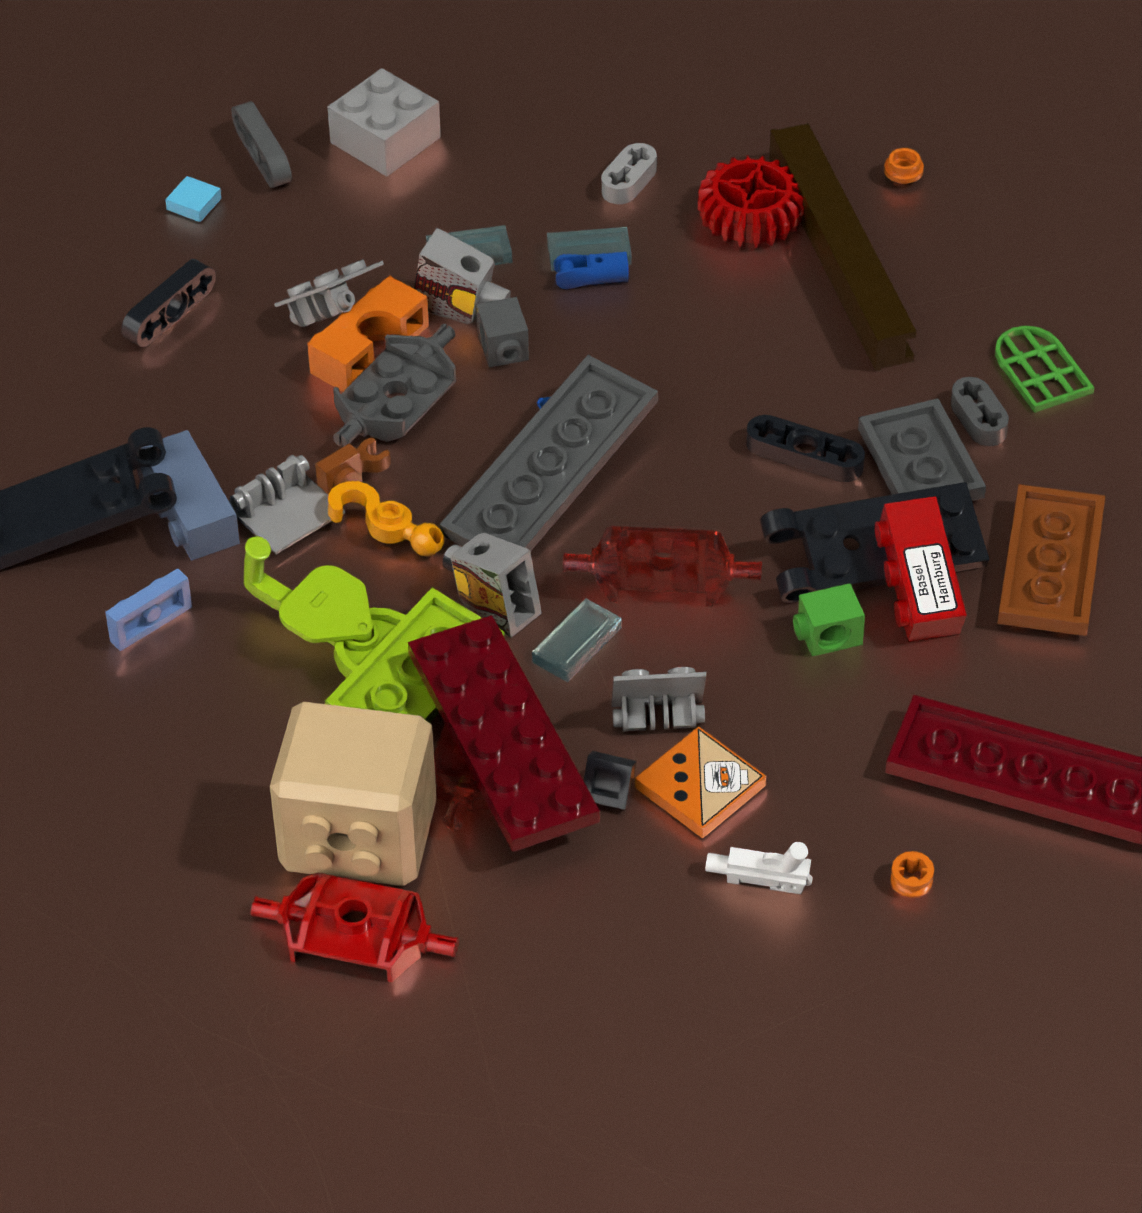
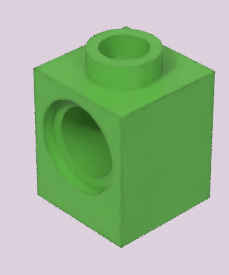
M850 583L799 595L798 614L793 615V626L798 640H805L812 657L863 645L865 614Z

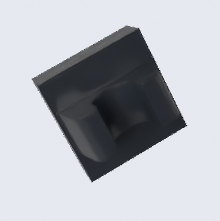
M592 751L587 756L584 783L595 803L626 810L631 800L637 761Z

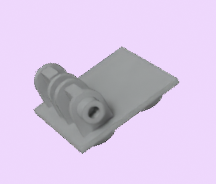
M364 259L342 267L343 275L341 276L338 269L329 271L315 277L313 280L314 287H312L310 281L287 289L289 297L274 305L279 307L287 304L290 311V320L300 327L308 326L317 321H323L340 313H346L351 310L355 303V296L349 290L346 281L382 266L384 263L380 261L366 266Z
M303 455L287 457L285 462L277 466V470L272 467L267 469L266 476L260 473L253 481L235 488V494L230 496L229 502L237 515V519L255 536L266 539L275 554L280 553L331 522L328 516V494L305 474L310 469V466Z
M676 667L668 670V674L649 675L647 670L632 669L624 671L622 676H614L611 705L612 707H621V709H613V726L622 727L623 732L646 730L645 706H648L650 730H655L654 705H662L664 730L669 729V704H672L673 729L696 728V723H705V707L695 703H702L706 672H695V669L691 667Z

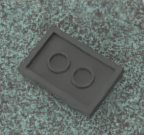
M939 398L859 417L858 430L892 495L966 482L972 501L985 498L986 485Z

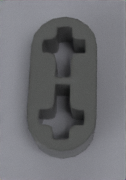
M963 377L957 380L952 387L951 408L969 436L976 443L983 446H996L1002 443L1007 437L1009 416L989 385L977 377Z

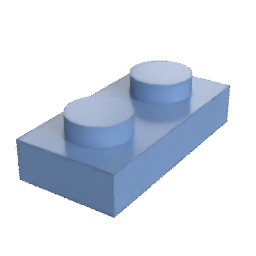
M177 568L164 577L154 580L149 586L129 598L119 601L114 607L107 610L105 614L110 642L119 651H122L191 609L192 601L188 577Z

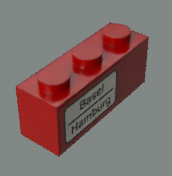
M937 497L884 504L880 521L875 522V537L878 547H885L888 561L884 563L885 578L888 587H895L898 600L894 602V613L898 627H905L908 642L960 634L967 615Z

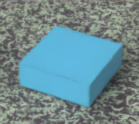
M186 176L165 199L166 209L201 222L222 199L221 189Z

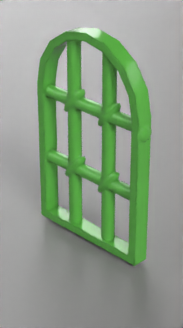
M1025 325L1013 327L1003 332L997 339L995 349L997 362L1034 413L1094 394V386L1064 348L1063 344L1051 332L1040 327ZM1025 335L1034 347V350L1023 353V351L1018 350L1010 338ZM1033 335L1046 339L1051 344L1047 346L1040 345ZM1004 342L1015 356L1003 358L1000 347ZM1057 350L1069 367L1057 368L1046 353ZM1034 356L1041 357L1052 372L1040 376L1039 373H1035L1026 359ZM1016 362L1021 364L1032 379L1021 382L1009 364ZM1073 372L1084 388L1074 391L1063 375ZM1051 379L1058 380L1067 393L1053 397L1043 382ZM1032 385L1038 387L1047 400L1036 403L1026 387Z

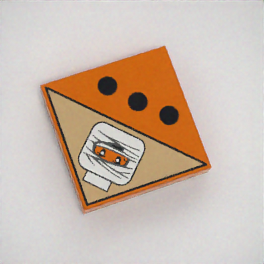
M699 726L635 777V788L702 839L766 786V775Z

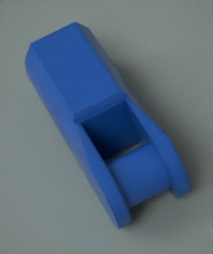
M627 252L591 255L563 254L556 257L553 263L554 270L557 272L556 284L562 289L629 282Z

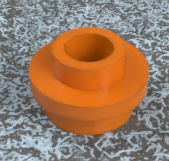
M899 148L892 151L886 159L884 173L890 180L896 183L909 184L922 177L924 164L920 155L915 150Z

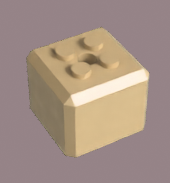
M301 702L294 706L291 710L270 783L278 860L284 868L291 872L306 874L319 872L353 880L404 886L417 879L437 800L432 725L417 715L311 702Z

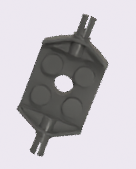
M442 324L428 338L386 335V349L342 394H340L339 388L335 387L333 389L335 407L342 421L346 423L333 435L335 443L338 446L342 445L344 447L351 443L358 435L363 437L369 435L385 442L404 437L456 382V366L443 350L447 343L455 337L454 329L451 326L447 327V324ZM392 393H402L405 395H399L392 398L387 397L389 394Z

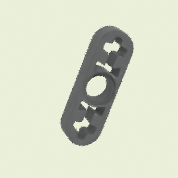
M250 101L233 106L231 112L237 134L268 185L274 188L290 183L292 181V174L288 159L255 104Z

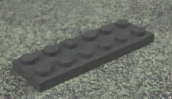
M587 355L439 524L443 536L463 546L476 535L486 533L525 547L531 552L658 403V391Z

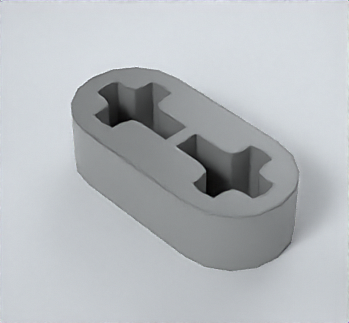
M634 143L625 147L601 176L603 198L613 204H625L635 199L657 171L656 150L644 143Z

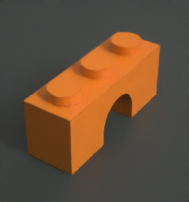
M389 275L376 287H372L363 298L352 306L350 311L341 313L334 322L322 332L316 333L311 341L307 343L310 373L344 392L374 361L373 341H385L386 335L418 336L429 327L427 296Z

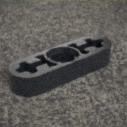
M191 259L126 314L121 328L123 337L140 347L149 346L208 296L215 284V270L197 259Z
M772 415L756 416L747 424L746 445L749 451L757 456L840 482L854 481L863 474L865 451L855 441ZM799 444H810L816 450L810 453H802L794 447Z

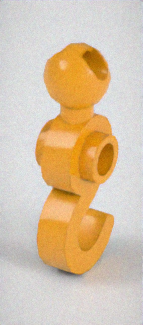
M347 481L333 487L328 494V516L335 523L342 521L343 505L359 503L366 509L368 531L377 541L394 544L406 539L410 541L412 549L417 554L426 557L433 556L442 549L444 536L438 526L426 522L418 526L413 524L412 513L408 507L396 501L380 503L379 494L369 484L359 481Z

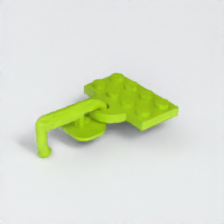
M254 536L247 540L244 560L245 588L256 598L279 611V619L288 630L308 642H328L334 646V660L339 671L346 679L325 700V704L417 715L429 723L439 714L408 654V642L481 619L480 616L433 587L406 615L390 608H369L364 583L343 569L331 565L320 566L314 569L294 590H291L264 573V560L271 554L269 542L259 536Z

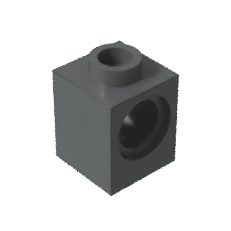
M517 297L476 304L477 333L488 367L528 361V328Z

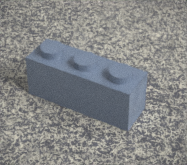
M185 430L163 438L166 450L165 458L155 466L138 468L137 473L140 481L153 473H164L172 478L177 502L170 510L158 513L160 518H168V527L174 544L177 547L183 545L191 561L240 544L237 515L189 431ZM152 445L144 446L140 449H148L152 447ZM164 491L155 492L152 495L160 494Z

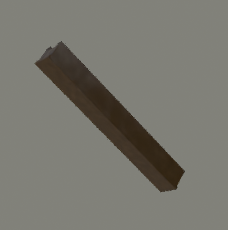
M809 123L778 130L771 129L769 160L772 162L779 159L781 167L788 166L789 174L794 176V183H798L799 195L803 197L804 207L801 224L875 371L914 362L915 355L907 339L916 338L917 331Z

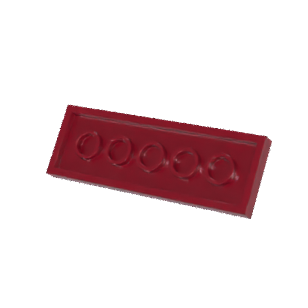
M492 615L408 642V654L512 852L600 823V810Z
M913 695L887 758L885 773L1142 845V757Z

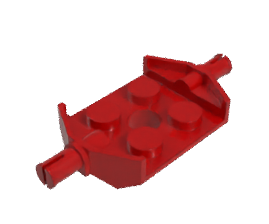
M319 872L303 877L289 896L284 895L282 902L255 896L251 907L252 917L276 920L279 924H283L291 962H296V952L360 964L387 970L388 982L396 980L421 958L422 953L432 952L455 958L459 945L458 937L432 933L431 925L426 924L422 901L417 892ZM351 911H359L366 915L364 919L355 923L342 919V916Z

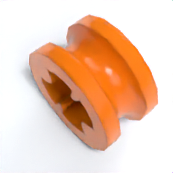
M916 851L904 852L895 858L890 878L895 891L911 898L927 894L932 888L934 865L930 858ZM906 870L911 874L917 871L921 872L920 880L915 876H911L908 879L904 878V871Z

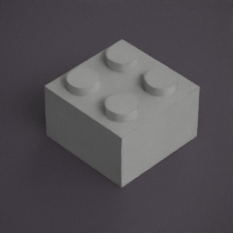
M383 68L327 107L330 143L386 177L441 138L439 101Z

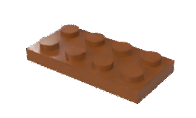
M1018 485L997 624L1087 636L1105 504L1104 495Z

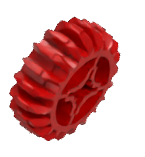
M747 155L745 160L739 161L731 157L729 164L718 162L715 170H708L705 179L701 181V186L699 187L698 210L703 220V226L711 229L712 236L722 235L725 243L735 240L738 241L740 247L744 243H753L757 248L760 242H766L772 246L776 238L786 240L788 233L796 232L799 223L802 222L804 211L803 197L799 195L798 183H794V176L789 174L788 166H780L779 159L767 162L764 155L759 160L751 159Z

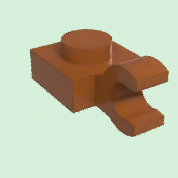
M374 438L364 440L356 449L349 443L315 464L317 485L329 494L331 489L340 483L347 481L362 482L363 472L378 473L386 470L391 465L390 452L385 450L378 455H374L377 452L376 440Z

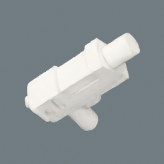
M794 842L785 854L730 847L729 856L708 853L705 871L726 874L727 883L738 885L740 882L768 886L770 890L801 894L805 885L810 886L813 879L809 874L811 859H805L808 855V849L802 842Z

